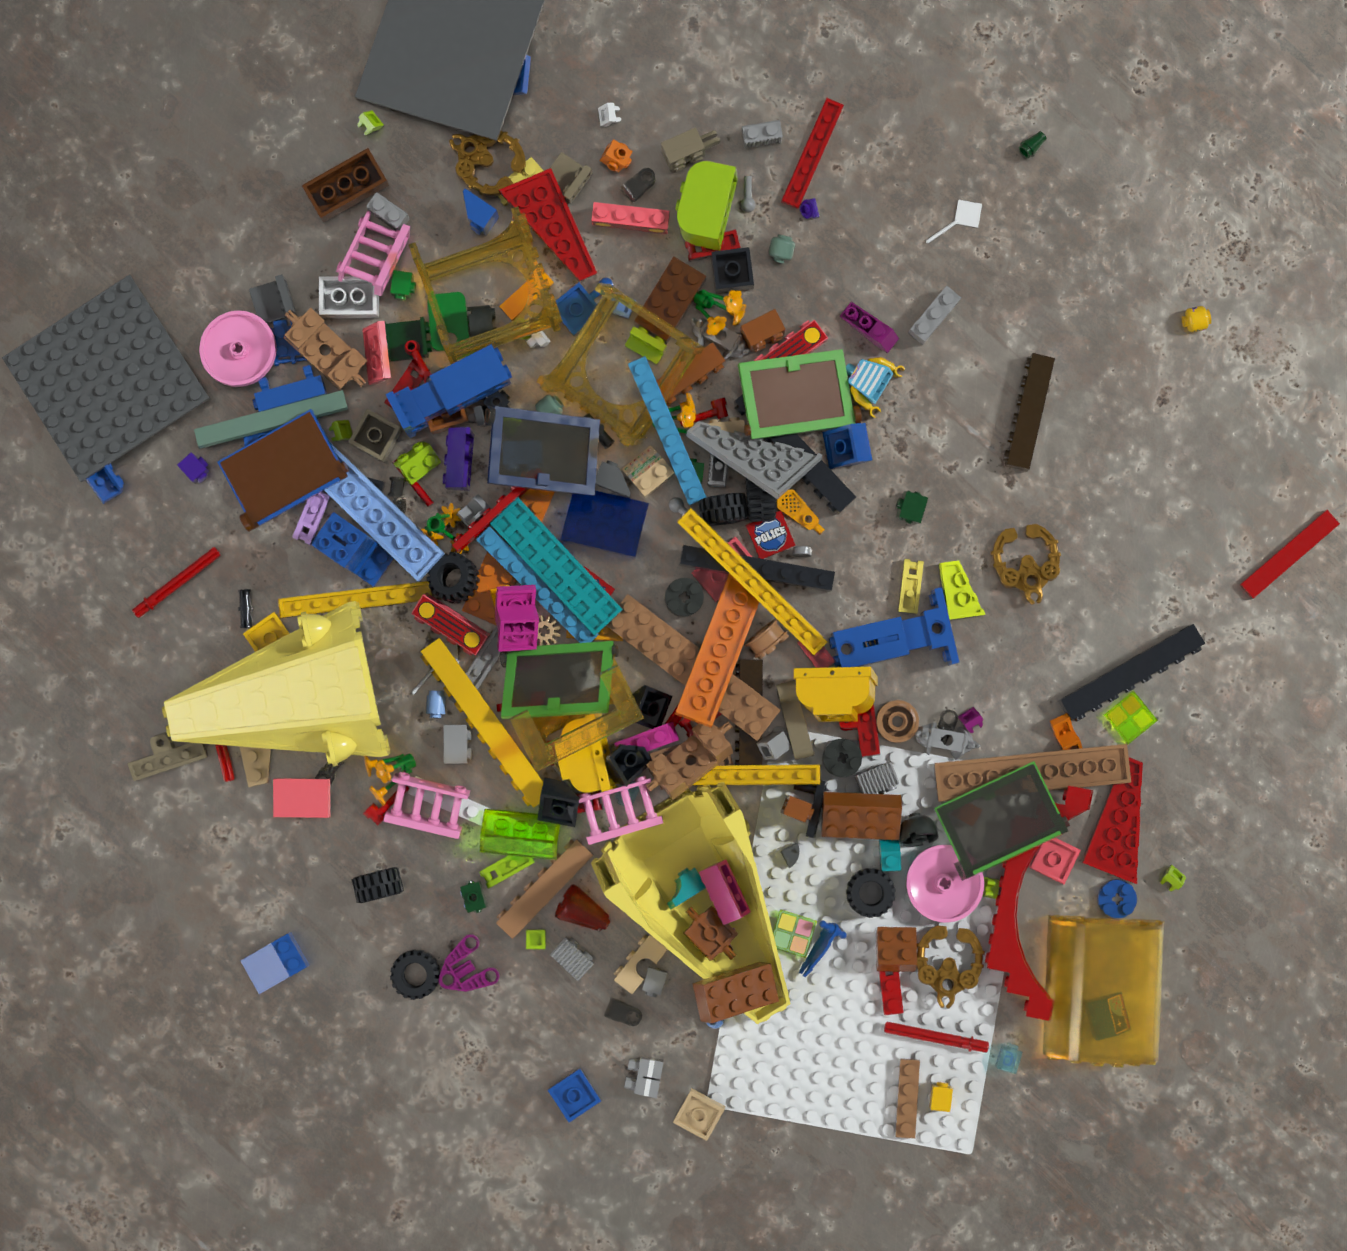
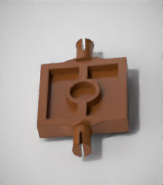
M710 906L700 915L692 907L686 911L693 921L684 932V935L709 961H712L722 952L730 960L736 956L729 948V945L738 933L729 923L723 925L713 906Z

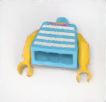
M882 357L869 358L868 360L861 359L857 366L850 363L846 366L847 375L850 376L848 383L851 385L850 391L855 401L865 410H869L868 413L873 418L876 417L872 414V410L876 408L881 412V409L872 406V403L876 404L892 376L895 378L902 377V375L897 373V369L905 371L903 366L896 367L894 363Z

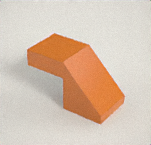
M1067 713L1050 720L1053 734L1061 750L1083 748Z

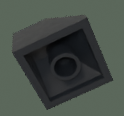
M644 685L625 698L619 717L650 729L662 726L673 696Z
M545 777L540 795L537 820L575 827L580 798L564 781Z

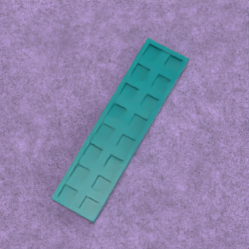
M519 497L490 523L594 636L623 610Z

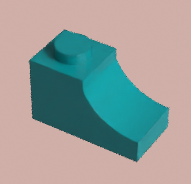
M686 868L678 873L679 878L674 880L676 892L667 903L670 910L706 888L696 868L690 871Z

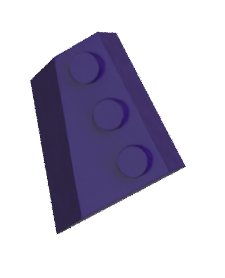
M470 427L448 428V435L446 436L447 454L444 457L446 473H443L442 481L447 490L470 491L475 435Z

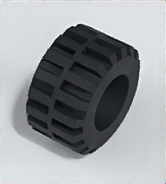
M746 478L749 520L751 522L774 521L776 517L775 497Z
M743 493L714 495L698 501L700 517L709 526L732 524L749 518L746 495Z
M449 552V555L445 553L428 571L430 577H427V582L431 583L428 586L436 596L453 604L455 602L459 604L461 600L467 601L469 600L468 596L472 597L474 595V589H478L476 583H480V578L477 575L480 574L475 569L476 565L468 558L459 553ZM454 569H460L461 577L459 582L452 587H447L446 578L448 574Z
M397 867L360 875L352 879L357 903H365L397 895L404 891L400 871Z
M874 868L859 870L855 875H852L847 883V901L850 907L861 916L868 918L879 917L887 913V910L893 906V901H895L896 897L894 883L887 874ZM866 882H876L882 889V896L875 904H866L859 896V890Z
M415 949L403 953L394 961L393 967H391L390 980H392L393 988L397 990L398 994L403 995L404 998H411L410 1000L422 999L428 996L439 983L440 967L437 965V960L430 953L424 952V950ZM412 963H418L426 970V980L419 986L409 984L404 976L406 967Z

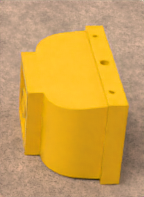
M872 667L794 668L797 697L819 722L858 721V714L868 711L874 704L875 686H878V676Z
M602 713L585 715V718L572 720L567 723L562 730L561 741L554 742L562 780L570 779L572 785L578 791L584 793L598 790L603 792L618 788L617 783L613 782L607 772L606 757L610 754V748Z

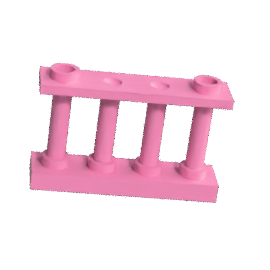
M367 211L365 217L360 218L359 229L343 262H339L336 272H338V281L342 282L345 274H349L372 283L375 286L374 294L382 296L410 237V226L403 224L401 229L397 231L371 222V212ZM367 229L394 238L395 242L393 245L390 244L388 246L366 238L364 235ZM360 244L387 253L388 257L386 260L383 259L381 261L359 253L357 249ZM356 259L380 268L381 272L379 275L373 276L349 266L352 260Z
M405 772L395 773L392 782L398 783L394 807L387 810L383 822L459 839L463 826H459L457 823L462 798L468 799L471 790H466V787L460 785L454 787L411 777L410 774ZM406 785L417 788L413 810L410 814L404 813L401 810ZM425 790L436 792L431 817L429 818L421 817L420 815ZM443 794L455 797L450 821L447 823L438 819Z
M646 776L636 778V783L629 784L627 787L622 786L595 795H591L590 792L579 795V803L583 802L591 829L590 837H586L588 845L664 823L662 816L658 817L657 813L654 812L648 788L646 787V784L652 781L651 778L647 779ZM637 786L640 788L647 813L646 820L639 822L635 817L628 789ZM617 792L621 793L629 820L627 822L628 826L621 828L620 824H617L609 796ZM602 797L610 827H608L609 831L604 833L598 828L591 800Z

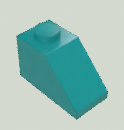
M879 839L880 871H901L899 840Z

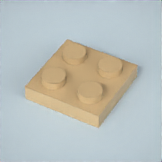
M691 1088L673 1123L707 1141L726 1106Z

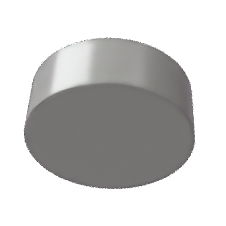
M796 546L793 548V556L811 557L812 549L806 546Z

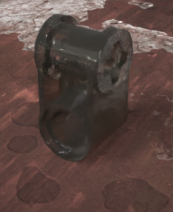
M643 168L634 177L626 181L620 189L634 203L655 184V173L650 168ZM645 174H646L647 176L651 175V176H650L651 181H648V180L643 181V180H644L643 175H645Z
M610 998L604 1013L605 1017L629 1026H636L640 1023L642 1012L638 1008L628 1005L621 1000ZM636 1012L638 1020L630 1021L631 1017L628 1014Z

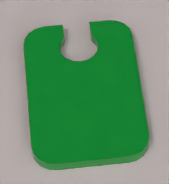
M461 292L431 295L427 303L432 347L436 351H446L444 337L448 333H453L457 338L455 343L456 349L466 348L470 340L465 296Z

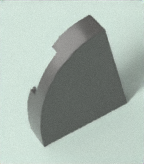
M798 843L780 851L788 868H791L798 860Z

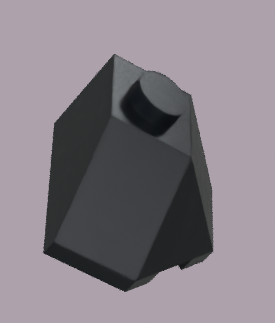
M620 744L606 757L607 772L614 783L627 787L647 768V764L652 761V758L643 746Z

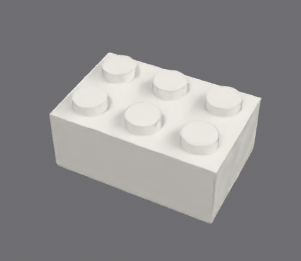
M338 276L319 277V315L321 318H379V296L374 294L375 286L354 276H344L342 282L338 281Z

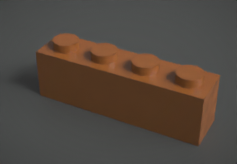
M713 342L656 380L667 406L676 402V397L680 394L686 395V393L692 391V386L696 383L700 385L709 379L708 375L712 372L717 374L725 368L723 365L726 361Z
M787 795L780 813L806 822L807 819H811L814 809L811 808L812 804Z

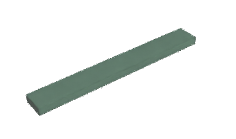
M341 390L194 429L198 448L201 449L276 429L310 409L313 410L316 418L348 410L344 392Z

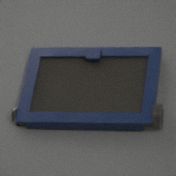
M487 406L485 425L492 426L487 484L588 496L595 495L599 435L602 436L604 431V425L600 424V419Z

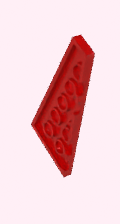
M551 168L499 190V193L579 282L597 274Z
M1129 757L1131 783L1112 784L1082 863L1137 884L1143 762Z

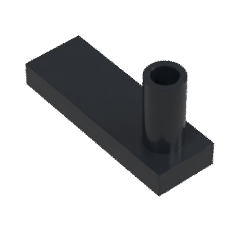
M820 780V785H794L793 790L815 795L812 806L814 812L808 823L806 837H816L823 804V792H826L827 781Z

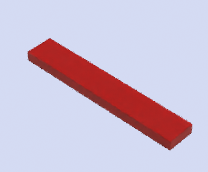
M826 98L783 195L782 203L799 209L842 112L843 104Z
M1325 510L1240 584L1241 587L1254 599L1340 523L1328 510Z

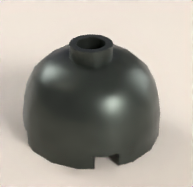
M920 813L910 814L909 818H906L900 825V843H903V846L906 847L922 846V842L927 840L929 843H932L939 837L934 821Z

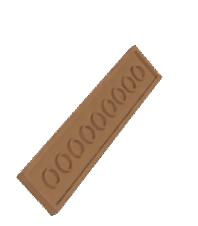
M627 594L619 604L623 610L606 626L686 686L700 648ZM732 673L718 711L758 741L781 710Z
M1127 744L934 763L938 802L955 799L1035 761L1049 791L1068 789V786L1081 788L1131 783ZM1030 775L994 791L996 796L1038 792Z

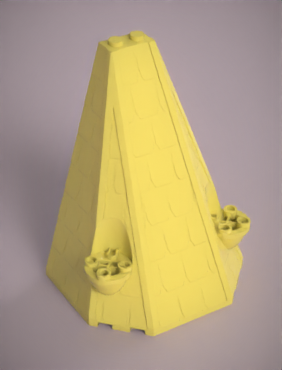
M357 601L348 602L324 616L307 614L306 611L301 612V616L297 617L300 629L164 701L162 713L164 718L168 720L169 725L166 726L168 737H171L172 741L322 752L326 753L328 764L332 763L333 767L338 766V763L346 760L351 755L373 757L389 755L391 752L387 734L384 735L382 729H377L376 727L381 725L362 632H356V628H360V622H363L360 604Z
M724 782L718 783L716 788H711L710 785L698 786L696 788L697 791L692 792L688 788L674 800L669 797L653 807L657 816H662L663 824L618 836L613 842L608 841L601 849L603 855L599 859L594 858L591 865L606 898L703 979L757 962L771 963L779 1001L744 1013L756 1024L767 1021L775 1013L785 1010L791 1003L749 840L751 834L749 831L750 824L744 819L742 811ZM644 812L636 817L639 822L645 821L647 813ZM726 859L751 912L729 923L738 933L730 943L736 956L730 960L722 952L712 961H709L684 935V932L693 921L686 913L690 907L699 915L704 913L710 906H713L716 910L707 889L705 888L671 910L667 903L676 892L674 880L679 878V872L686 868L689 871L696 868L699 873L708 866Z

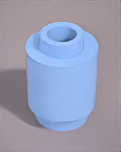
M429 691L426 700V714H430V718H441V715H445L446 707L444 691Z

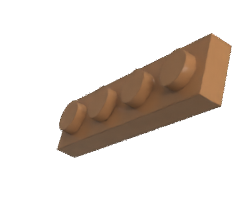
M900 1058L895 1137L915 1139L920 1060Z

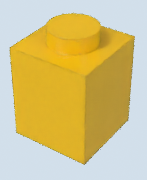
M937 1082V1085L932 1084L929 1103L931 1110L950 1112L953 1088L948 1086L949 1083Z

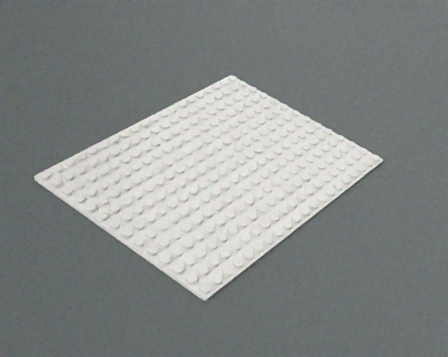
M779 726L774 727L773 732L784 731V733L788 736L786 728ZM808 732L814 756L795 760L791 748L776 760H768L767 765H820V780L828 782L826 792L861 793L854 776L891 762L899 784L892 791L886 792L884 789L879 791L878 794L901 795V823L906 818H909L910 814L920 813L934 821L939 837L932 843H929L928 840L923 841L922 846L906 847L903 846V843H900L901 871H882L894 883L896 897L895 901H893V906L887 910V913L879 917H864L850 907L846 895L847 883L852 875H855L859 870L866 868L880 870L879 839L822 837V810L816 837H806L809 820L807 819L806 822H802L784 815L780 811L787 795L808 802L812 806L815 795L793 790L794 785H763L752 852L773 935L775 929H777L776 925L782 911L815 922V927L805 956L777 948L791 1004L785 1010L775 1013L767 1021L756 1024L744 1013L724 1019L723 1025L719 1028L707 1097L726 1106L725 1110L971 1154L974 1147L1004 975L1003 971L987 968L988 964L985 963L986 953L990 952L991 944L988 943L990 933H994L995 925H992L993 915L997 914L998 906H996V899L982 896L975 910L965 918L955 922H937L928 919L915 909L906 889L908 869L913 860L922 851L936 845H951L934 809L948 802H938L934 763L961 760L879 745L880 755L862 757L861 766L856 773L848 777H837L825 769L822 756L825 747L831 741L842 738ZM851 740V741L855 742V743L858 745V747L860 748L859 741ZM839 753L840 757L837 760L845 763L847 755ZM1035 792L996 796V798L988 802L985 801L984 797H981L971 802V804L983 810L973 827L952 816V812L947 813L964 850L970 853L978 863L1007 850L1008 837L1011 838L1012 830H1010L1011 819H1015V815L1031 818ZM798 843V860L791 868H788L780 851ZM1003 863L982 873L984 877L1000 880L1001 875L1004 876L1005 868H1003ZM869 881L861 886L859 896L864 903L875 904L882 896V889L878 883ZM999 887L998 895H1001L1002 887ZM824 920L826 923L838 924L841 931L846 932V938L841 939L839 936H835L831 946L815 965L813 971L806 977H803L804 972L801 974L799 971L820 937V932L823 929L819 926L820 921ZM937 925L947 926V937L942 940L932 939L929 943V948H925V957L928 958L927 965H931L938 970L943 960L950 957L955 960L959 973L971 970V963H975V954H972L973 949L969 943H961L956 939L957 931L959 928L969 929L976 935L983 951H985V955H983L982 961L984 968H982L978 978L979 981L974 988L964 989L957 993L954 1004L949 1009L946 1008V1005L950 1000L948 997H943L944 1008H941L937 1002V992L929 984L925 985L919 981L917 968L915 972H899L904 1013L884 1015L879 971H876L877 927H916L917 943H919L931 928ZM885 971L886 975H893L892 971ZM945 979L942 986L945 990H950L952 983L950 980ZM886 1022H892L967 1038L973 1036V1039L989 1042V1049L987 1053L973 1050L968 1052V1049L888 1034L884 1032V1026ZM900 1058L920 1060L915 1139L895 1137ZM937 1082L949 1083L948 1086L953 1088L950 1112L936 1111L929 1108L932 1084L937 1085Z

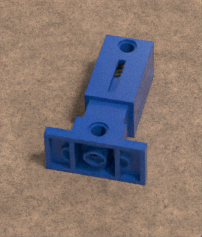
M491 344L430 375V381L413 390L406 387L396 393L391 391L385 395L403 430L411 439L417 436L416 432L428 427L427 422L445 412L452 415L510 385L512 376L507 365L503 366L501 363L504 360L498 347L494 349Z
M334 512L311 542L312 546L373 587L376 586L394 560L379 543Z
M942 587L933 589L929 595L930 605L934 606L935 609L923 611L919 617L906 620L896 617L831 633V637L828 639L830 648L835 650L836 656L833 657L835 667L869 665L907 656L910 654L909 651L928 647L929 650L944 647V651H942L944 662H947L948 666L960 663ZM933 624L939 626L940 631L938 634L932 631ZM842 645L849 646L850 653L848 655L842 653Z

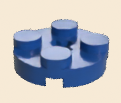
M1115 879L1108 881L1100 888L1097 902L1100 909L1109 917L1124 918L1133 913L1137 904V895L1132 885L1123 880ZM1118 893L1119 897H1122V901H1119V904L1116 905V902L1112 901V897H1115Z

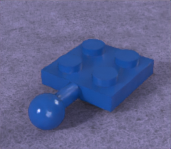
M602 278L599 281L598 287L590 294L578 282L552 303L550 308L571 334L575 336L603 313L594 300L602 293L612 291L613 282L609 278Z

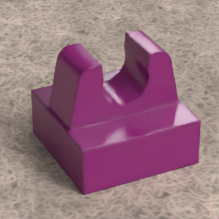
M974 707L958 716L961 724L970 733L974 732L972 727L978 724L980 728L983 726V718Z

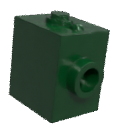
M904 491L902 498L899 497L896 504V509H898L896 517L900 520H905L908 524H920L928 497L922 496L920 492Z
M471 880L466 885L460 887V893L464 899V907L467 913L473 911L479 913L482 909L488 907L481 881L474 882Z

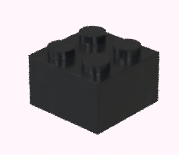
M749 247L711 252L716 293L754 289Z

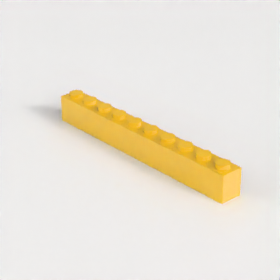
M438 638L421 650L423 655L420 658L426 666L430 664L434 669L431 673L437 681L442 680L445 685L443 690L448 697L453 696L457 701L454 705L460 713L465 712L468 717L465 719L471 728L475 727L479 732L477 737L482 744H488L490 747L488 752L494 760L498 758L501 762L500 769L505 776L507 774L511 776L513 780L510 783L515 790L518 791L520 789L524 794L521 798L527 806L531 805L533 808L540 803L543 780L443 641Z

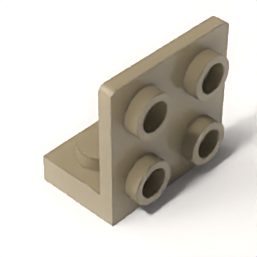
M563 152L559 154L550 167L565 201L569 204H572L593 174L592 168L587 165L583 167Z

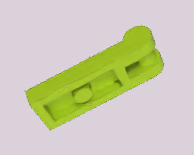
M524 846L483 869L479 874L481 877H484L487 882L486 886L489 889L535 863L527 847ZM493 870H495V872L498 875V877L495 879H493L492 875L490 874V872H492Z

